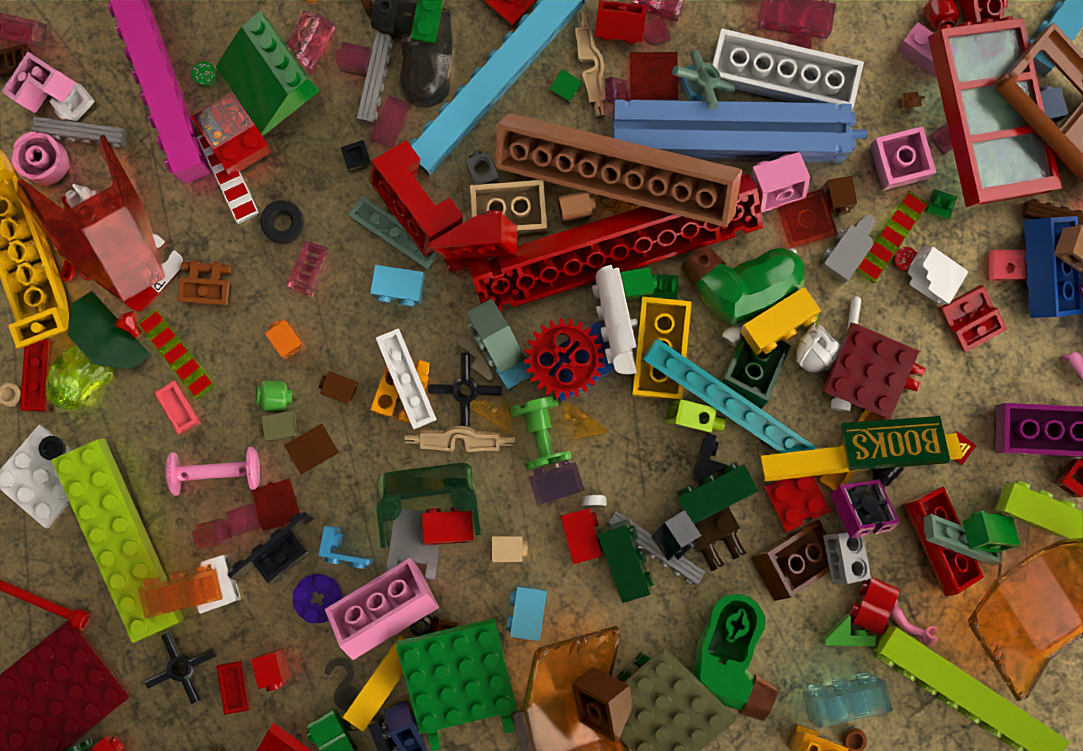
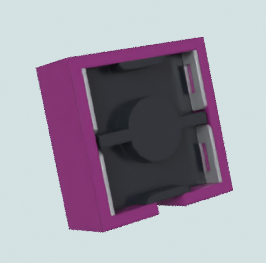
M880 479L839 485L831 494L850 539L867 536L871 531H873L874 535L890 532L900 523Z

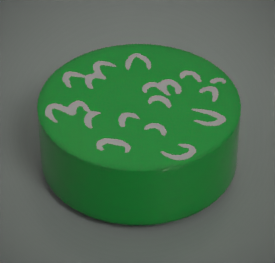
M199 62L192 69V78L199 86L209 87L216 82L217 71L211 63Z

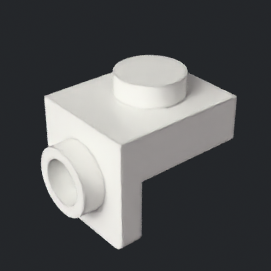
M76 83L63 103L56 98H52L49 102L55 108L54 112L58 117L63 120L69 119L77 122L95 100L81 84Z

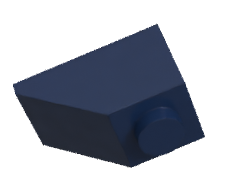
M407 700L384 709L389 734L400 751H429L423 734L419 732L415 714Z

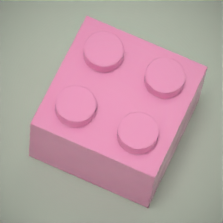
M923 126L876 138L870 144L882 191L930 179L936 173Z
M800 152L794 154L786 153L780 156L779 159L770 162L762 161L753 167L751 179L758 189L760 205L757 206L760 212L763 213L806 198L810 175Z

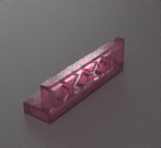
M303 10L286 43L310 76L336 26L320 13Z

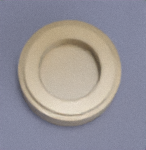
M10 382L0 385V404L6 407L19 405L21 387Z

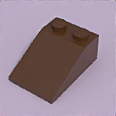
M816 520L782 538L751 557L774 601L793 597L830 572L823 537L827 533L820 520Z

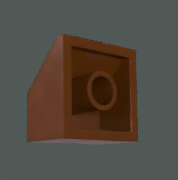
M592 667L572 683L579 722L617 742L633 707L631 689L625 682Z

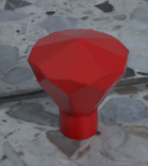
M134 311L121 314L114 324L117 328L129 332L133 338L141 334L137 327Z

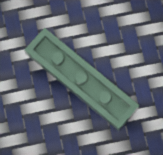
M364 196L360 197L348 214L354 221L427 271L439 256L435 251L424 256L399 221Z
M933 514L924 517V532L927 541L992 566L1001 563L1000 553L970 550L963 526Z

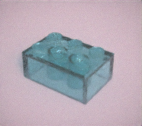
M868 672L856 675L857 679L847 681V678L833 680V685L823 687V684H815L809 686L808 691L802 692L809 721L817 728H822L893 711L886 681Z

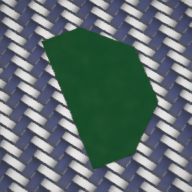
M93 291L73 302L71 305L68 336L93 364L132 369L151 356L129 332L114 325L117 321L116 316Z

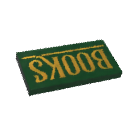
M940 416L841 424L849 471L948 464L950 461Z

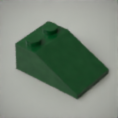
M742 335L719 381L762 409L769 401L791 345L780 340L776 343L777 347L769 353L765 354L762 351L756 355Z

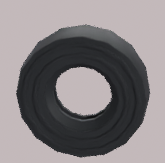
M274 201L267 205L261 214V230L274 243H290L297 239L303 231V214L296 205L289 201ZM280 213H285L291 218V225L285 231H278L273 226L275 216Z

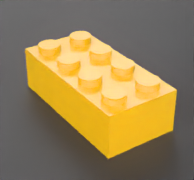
M642 296L635 352L637 373H633L631 397L668 401L682 399L683 386L643 360L642 357L653 341L658 338L686 358L691 301Z

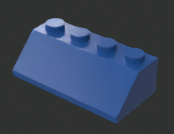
M1078 216L1024 220L1023 234L1026 241L1025 260L1027 262L1028 274L1026 283L1029 290L1028 309L1030 311V318L1083 314L1081 273L1054 255L1063 228L1078 225Z

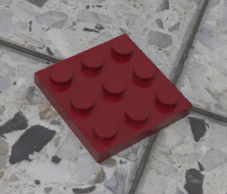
M851 322L822 391L891 419L919 350Z

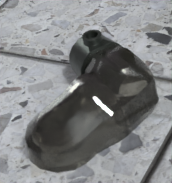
M374 0L371 27L394 36L398 34L403 38V61L398 79L399 93L408 103L416 107L430 108L442 103L449 94L450 78L455 57L453 18L450 11L445 7L442 8L436 44L410 38L418 0Z

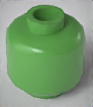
M264 380L260 386L256 387V405H260L261 410L264 412H283L286 409V404H291L292 389H287L284 381Z

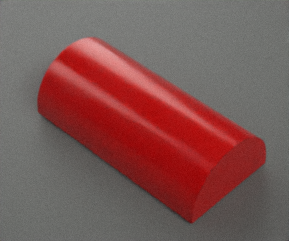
M944 486L923 493L904 503L944 596L959 594L984 578L976 559L926 540L924 532L925 516L933 514L961 525Z

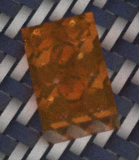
M211 564L196 567L195 572L186 574V570L171 573L169 575L170 579L162 581L160 576L149 578L143 581L144 585L138 588L145 619L222 600L224 597L218 568H212Z

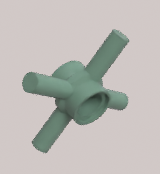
M693 50L690 56L695 70L675 65L672 74L688 79L690 89L699 96H705L709 109L714 110L719 105L713 89L716 88L733 93L735 91V84L721 80L719 71L713 65L703 63L700 52Z

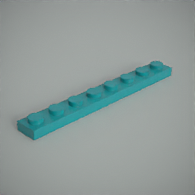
M658 338L653 341L642 357L643 360L779 452L788 453L814 450L816 447Z

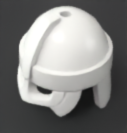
M815 323L800 337L796 349L797 364L804 370L813 373L830 370L841 346L829 335L823 326L819 325L815 328Z

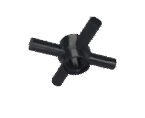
M460 353V378L453 385L429 384L428 393L453 394L454 398L460 402V425L468 427L470 426V402L477 395L502 396V386L477 385L476 381L470 377V353ZM463 384L468 385L471 389V394H462L459 386Z
M171 632L162 635L161 638L171 659L167 664L166 670L144 680L146 687L149 689L171 678L182 682L191 704L201 700L191 676L194 673L195 666L217 656L215 649L212 647L190 658L187 655L180 654ZM178 661L184 663L186 667L184 674H180L176 670Z

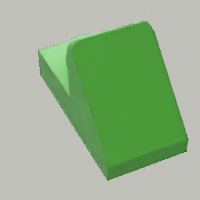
M845 614L821 638V643L827 646H876V636L868 634V630L853 629V634H851V617Z

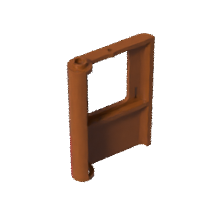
M1052 23L1039 34L1012 68L996 80L997 86L995 90L1083 182V98L1065 122L1058 128L1016 83L1018 76L1038 52L1041 51L1083 97V53L1055 23Z

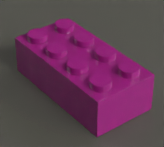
M1019 403L996 405L995 454L1083 458V406Z

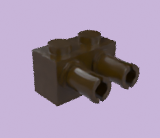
M729 507L694 524L702 536L695 541L697 546L693 548V551L703 554L711 572L718 569L715 562L718 567L725 565L715 547L716 541H724L733 560L740 557L737 551L742 556L747 553L736 534L740 526Z

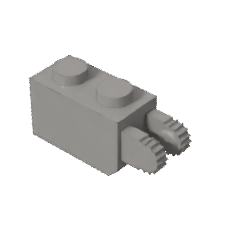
M864 215L855 226L851 224L847 229L842 228L834 238L837 241L834 248L828 247L820 258L824 261L820 268L841 283L847 282L873 246L872 238L868 234L874 227L876 220L870 215Z

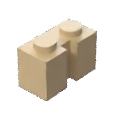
M492 536V562H523V556H528V541H523V536Z

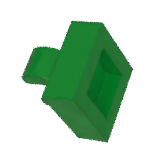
M933 189L925 214L948 221L957 196Z
M655 274L657 288H655L653 298L677 300L679 276Z

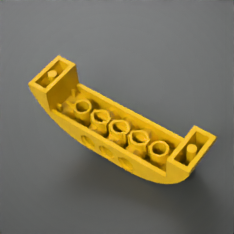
M0 149V279L16 322L8 326L16 348L20 349L66 331L69 324V310L63 283L38 214L19 175Z

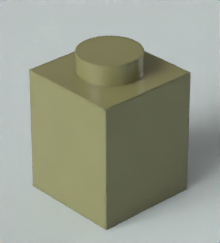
M290 411L261 416L262 422L259 423V432L261 437L265 438V441L271 442L298 437L295 413Z

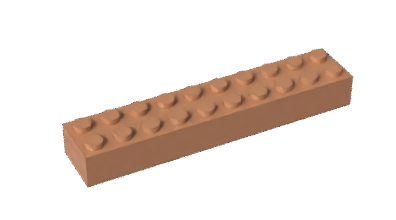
M509 113L497 123L495 168L723 227H727L735 216L742 169Z

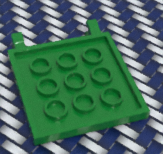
M495 618L396 641V649L420 734L428 733L431 751L441 749L439 729L501 715L505 734L514 732L511 712L518 710Z

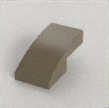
M462 336L457 342L458 346L475 358L470 367L491 383L493 377L485 359L478 349L466 337Z

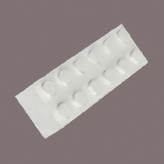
M722 28L712 65L720 73V79L735 84V90L791 103H836L837 105L848 103L852 104V109L854 108L864 64L863 61Z

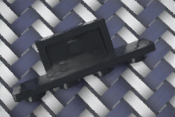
M300 512L294 515L285 528H279L271 534L269 541L264 545L259 544L252 549L251 555L245 560L242 559L236 562L231 567L232 571L227 574L228 577L238 581L256 567L266 582L272 584L309 554L295 534L314 519L312 515L307 512Z

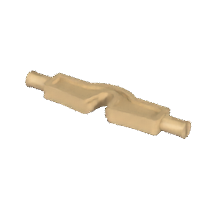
M578 12L574 15L577 23L575 37L578 60L581 63H594L593 68L582 72V79L587 91L589 104L594 105L596 118H600V113L603 118L606 116L603 106L606 96L602 82L604 60L599 50L595 47L591 26L586 25L585 13L580 12L579 17Z
M461 425L452 426L446 430H421L420 434H405V444H420V449L451 452L455 449L457 438L464 440L465 450L468 452L499 451L500 446L515 447V436L500 437V432L475 431L473 428Z

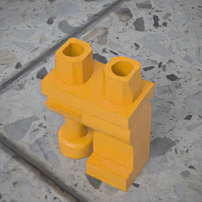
M417 360L415 368L426 392L430 382V377L428 376L430 364ZM386 364L370 410L394 419L400 396ZM405 408L404 410H399L396 419L410 423Z
M797 723L788 744L792 751L849 750L845 746L818 737V731Z

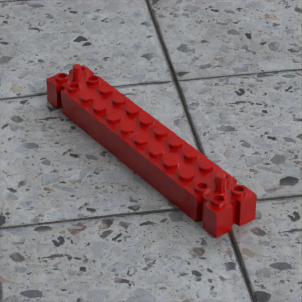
M748 173L741 175L736 213L727 227L642 206L518 245L517 256L497 257L491 260L477 258L467 261L480 304L492 298L499 311H502V305L508 303L515 307L596 281L595 274L597 271L609 265H612L613 269L619 268L621 273L736 237V231L743 230L746 234L762 229V215L757 205H760L758 189Z

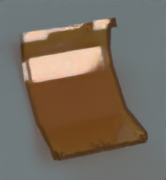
M1083 537L1063 539L1048 545L995 579L968 619L970 629L978 641H981V646L990 660L994 662L995 668L1004 682H1007L1008 688L1017 701L1029 697L1050 660L1083 638Z
M617 626L602 629L599 632L595 631L584 634L578 638L574 637L559 641L557 644L539 647L534 652L523 704L533 751H629L628 746L621 739L614 742L579 722L572 683L592 667L612 676L621 638Z

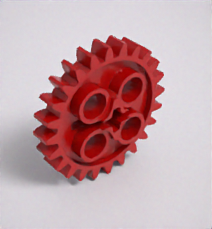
M560 318L559 325H555L550 320V328L547 329L544 325H540L542 333L539 334L534 331L533 335L536 340L527 341L532 349L524 350V353L530 356V358L524 360V364L531 365L526 370V374L534 373L530 382L539 381L537 390L546 387L547 396L552 391H555L556 399L559 398L560 393H564L567 400L569 399L570 392L579 397V389H582L585 393L588 392L587 383L592 386L596 385L592 379L593 376L601 377V374L596 369L604 368V364L598 362V359L604 358L605 354L598 353L597 350L601 349L603 345L594 343L598 335L589 336L591 327L584 331L582 330L583 322L573 326V319L571 318L568 325H564L563 319ZM558 336H567L570 344L564 348L559 347L556 344ZM575 342H579V346L569 355L568 360L570 363L564 362L556 373L550 376L549 372L560 361L558 355L564 356ZM579 351L586 352L589 356L588 362L584 364L578 363L575 360V354ZM543 354H550L554 362L548 367L543 366L539 361L540 357ZM562 370H568L572 373L573 378L570 382L563 383L560 381L558 375Z

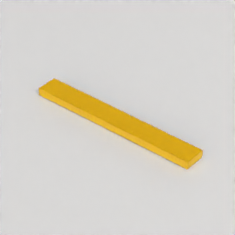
M957 433L945 434L950 460L961 459L963 454ZM844 446L763 455L760 457L764 482L851 472L848 470Z

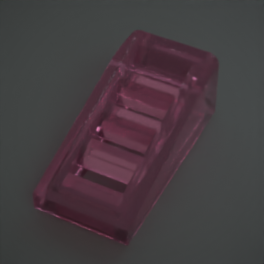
M305 241L287 281L289 289L312 296L329 248ZM308 251L320 255L319 258L307 255ZM308 261L316 265L315 267H313L308 264H305L304 262ZM301 270H304L312 274L311 276L301 273Z

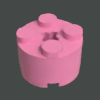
M28 132L19 137L13 146L14 151L13 156L11 155V162L14 169L21 176L39 186L52 185L58 182L70 168L66 149L58 141L45 133Z

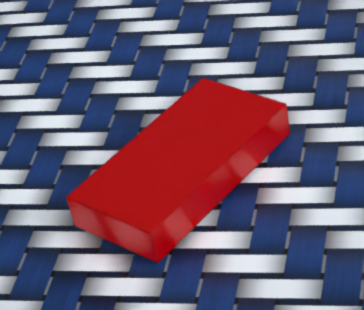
M242 660L216 665L224 715L249 711L250 704Z

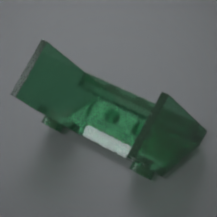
M461 462L383 473L377 480L376 502L381 548L390 547L387 522L394 521L401 515L402 499L450 493L452 505L459 511L473 510L476 535H481L482 526L474 469L469 464Z

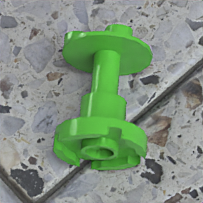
M555 396L531 400L523 404L524 406L518 404L509 408L511 418L524 416L528 434H534L540 458L523 463L526 466V470L572 458L571 451L557 454L553 452L548 429L552 428L548 409L559 406L558 399Z

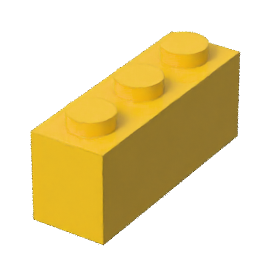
M803 287L744 324L740 332L756 355L762 351L767 354L777 347L776 343L781 339L788 341L797 334L796 330L804 326L806 329L817 322L816 317L821 312V309L806 288Z

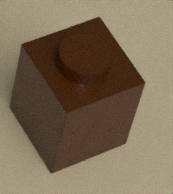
M852 176L826 181L824 190L829 213L836 212L837 215L850 213L851 209L857 205Z
M328 371L327 376L323 375L319 384L320 394L351 406L359 382Z

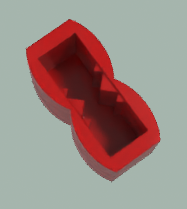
M873 577L867 579V581L863 580L858 589V593L861 594L858 603L854 602L849 611L851 623L875 634L882 635L900 589Z

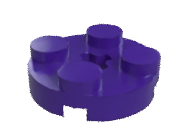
M316 573L306 576L297 584L293 591L295 611L308 623H324L329 621L325 609L343 598L341 586L334 578L324 574ZM315 591L318 594L324 595V598L321 600L322 605L312 602L311 599L314 597L313 593Z

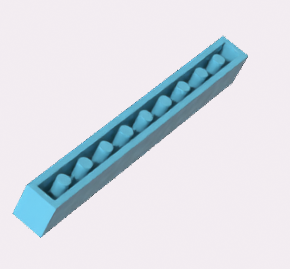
M538 0L535 3L534 11L530 15L525 14L521 18L514 33L510 31L503 39V45L498 50L494 49L486 59L488 62L482 68L478 67L475 69L470 77V82L466 86L463 84L455 92L456 97L452 102H446L439 110L440 115L434 121L430 120L424 126V133L418 139L415 137L411 140L409 144L421 159L419 165L421 170L430 177L587 0Z

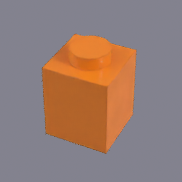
M285 319L273 322L268 327L269 331L265 333L277 352L284 359L289 358L306 346Z

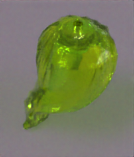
M75 346L60 354L53 362L46 382V397L51 404L58 408L76 409L87 401L94 390L113 379V367L93 364L81 349Z

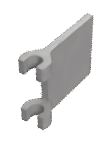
M395 508L386 572L397 566L399 561L403 562L411 558L414 563L427 565L426 579L436 580L440 545L422 546L420 516L422 513H426V511Z

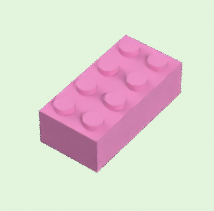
M408 558L327 607L325 611L340 648L354 660L439 607L423 572L411 558Z

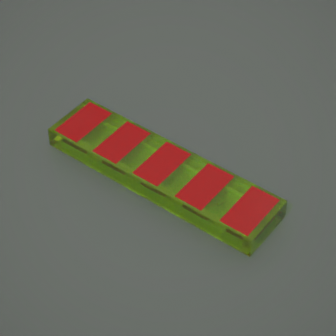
M908 191L873 241V246L855 271L875 284L929 203Z
M154 309L137 322L144 334L196 400L216 386L212 378L158 309Z

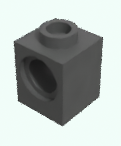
M477 151L469 155V159L465 160L475 185L500 183L499 176L488 151L484 153ZM479 165H486L488 167V171L485 174H478L475 172V169Z

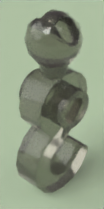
M339 657L328 663L325 674L330 675L336 666H343L346 669L347 675L338 685L333 696L335 705L339 709L345 710L346 713L359 695V692L355 686L350 684L355 677L353 663L347 658ZM343 718V725L347 730H358V728L352 729V724Z

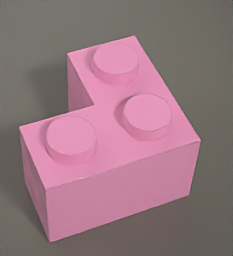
M27 52L5 85L2 93L33 113H36L48 94L63 103L76 82Z

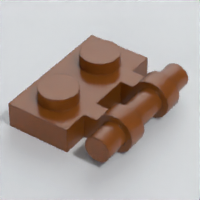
M200 260L182 262L181 271L190 273L189 278L179 277L177 301L179 303L228 306L230 282L220 279L222 274H231V265H224L222 262L215 261L213 264L201 263ZM200 272L211 273V279H199Z

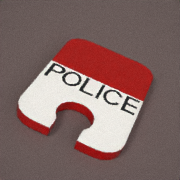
M156 234L146 236L107 280L108 288L136 312L144 311L181 271V263L184 262L183 257L173 250L165 263H156L153 257L155 251L166 244Z

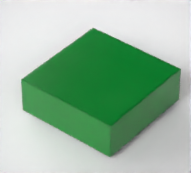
M562 69L549 91L570 104L581 87L582 81Z

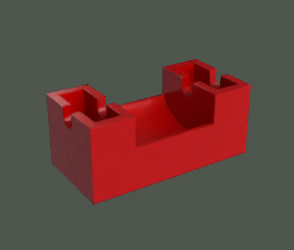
M405 140L372 160L369 182L422 254L427 256L434 251L429 247V242L461 225L464 216L450 197L438 205H434L416 181L418 174L416 169L419 168L421 159L408 141Z

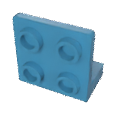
M324 526L319 556L325 557L324 562L339 564L343 561H349L350 567L362 569L374 563V558L337 552L336 549L341 547L343 533H340L341 527Z

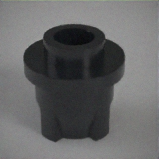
M428 614L418 620L425 623L424 629L418 627V621L409 626L415 636L428 634L433 620L431 615Z

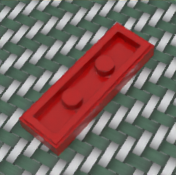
M43 339L24 347L20 411L47 412L51 339Z

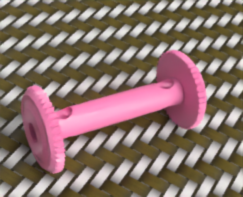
M248 447L246 461L180 466L178 455L175 452L170 453L166 459L165 466L166 483L169 492L173 496H177L181 491V481L247 476L250 489L255 490L260 483L258 453L255 448Z

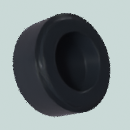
M47 436L39 444V453L46 460H52L66 452L65 442L57 436Z

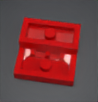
M979 285L953 299L949 305L944 304L938 307L952 335L965 353L1008 330L999 309L993 306L983 285Z

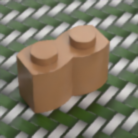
M586 191L558 197V207L562 223L591 218L592 212H595L594 196H589V193Z

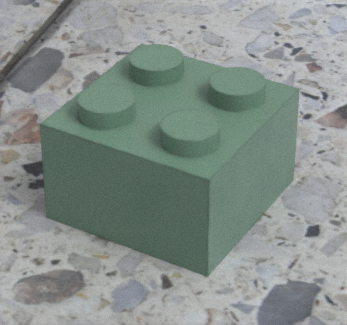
M492 298L466 312L470 319L467 326L472 335L476 336V342L482 353L487 351L484 356L490 367L495 365L499 373H502L526 359L508 323Z

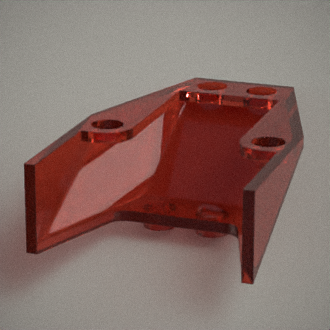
M104 134L100 136L98 152L108 165L112 179L110 187L68 210L59 207L23 179L17 181V196L58 254L124 303L164 279L165 274L145 207Z

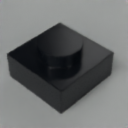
M364 140L341 147L349 172L371 165Z

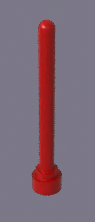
M0 580V591L67 619L71 627L82 631L90 619V612L83 609H74L72 611Z

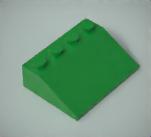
M261 11L240 27L216 65L263 136L320 91L275 25Z

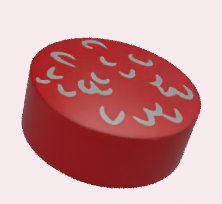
M902 247L897 250L893 256L895 268L902 272H908L917 252L911 247Z

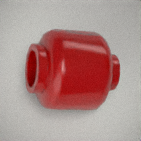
M929 0L924 7L925 17L933 30H937L938 27L951 24L953 28L959 19V11L954 0Z

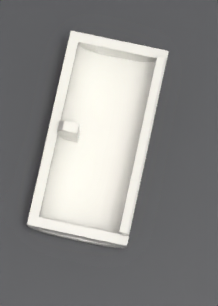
M609 265L597 271L595 274L597 285L592 286L595 300L600 299L601 306L596 307L599 321L604 320L606 327L601 328L603 341H609L610 348L605 349L608 364L613 363L618 373L633 374L637 373L632 348L636 347L633 328L637 327L638 324L636 319L630 320L619 268L613 269L612 265Z

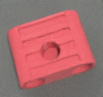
M1026 250L988 251L989 280L1026 281L1028 276L1027 262L1025 260Z

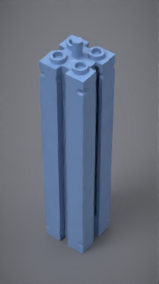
M615 100L613 108V138L706 161L770 162L779 159L780 156L786 153L794 154L800 152L804 163H843L846 157L855 149L856 139L867 138V129H850V126L855 125L856 115L852 111V104L848 103L837 105L836 103L717 101L719 106L711 110L707 101Z

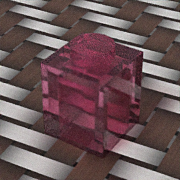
M342 42L341 49L336 51L335 63H337L340 72L366 77L372 50L370 47Z
M248 504L226 512L233 536L262 528L255 504Z

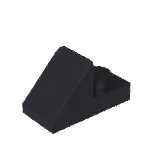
M710 433L704 435L691 481L697 482L728 466L727 464L710 459L711 455H716L719 442L715 441L717 435Z

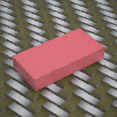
M176 380L154 392L178 435L201 423Z

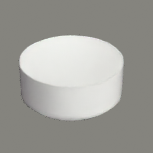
M587 495L582 497V507L600 508L607 506L606 497L603 495Z

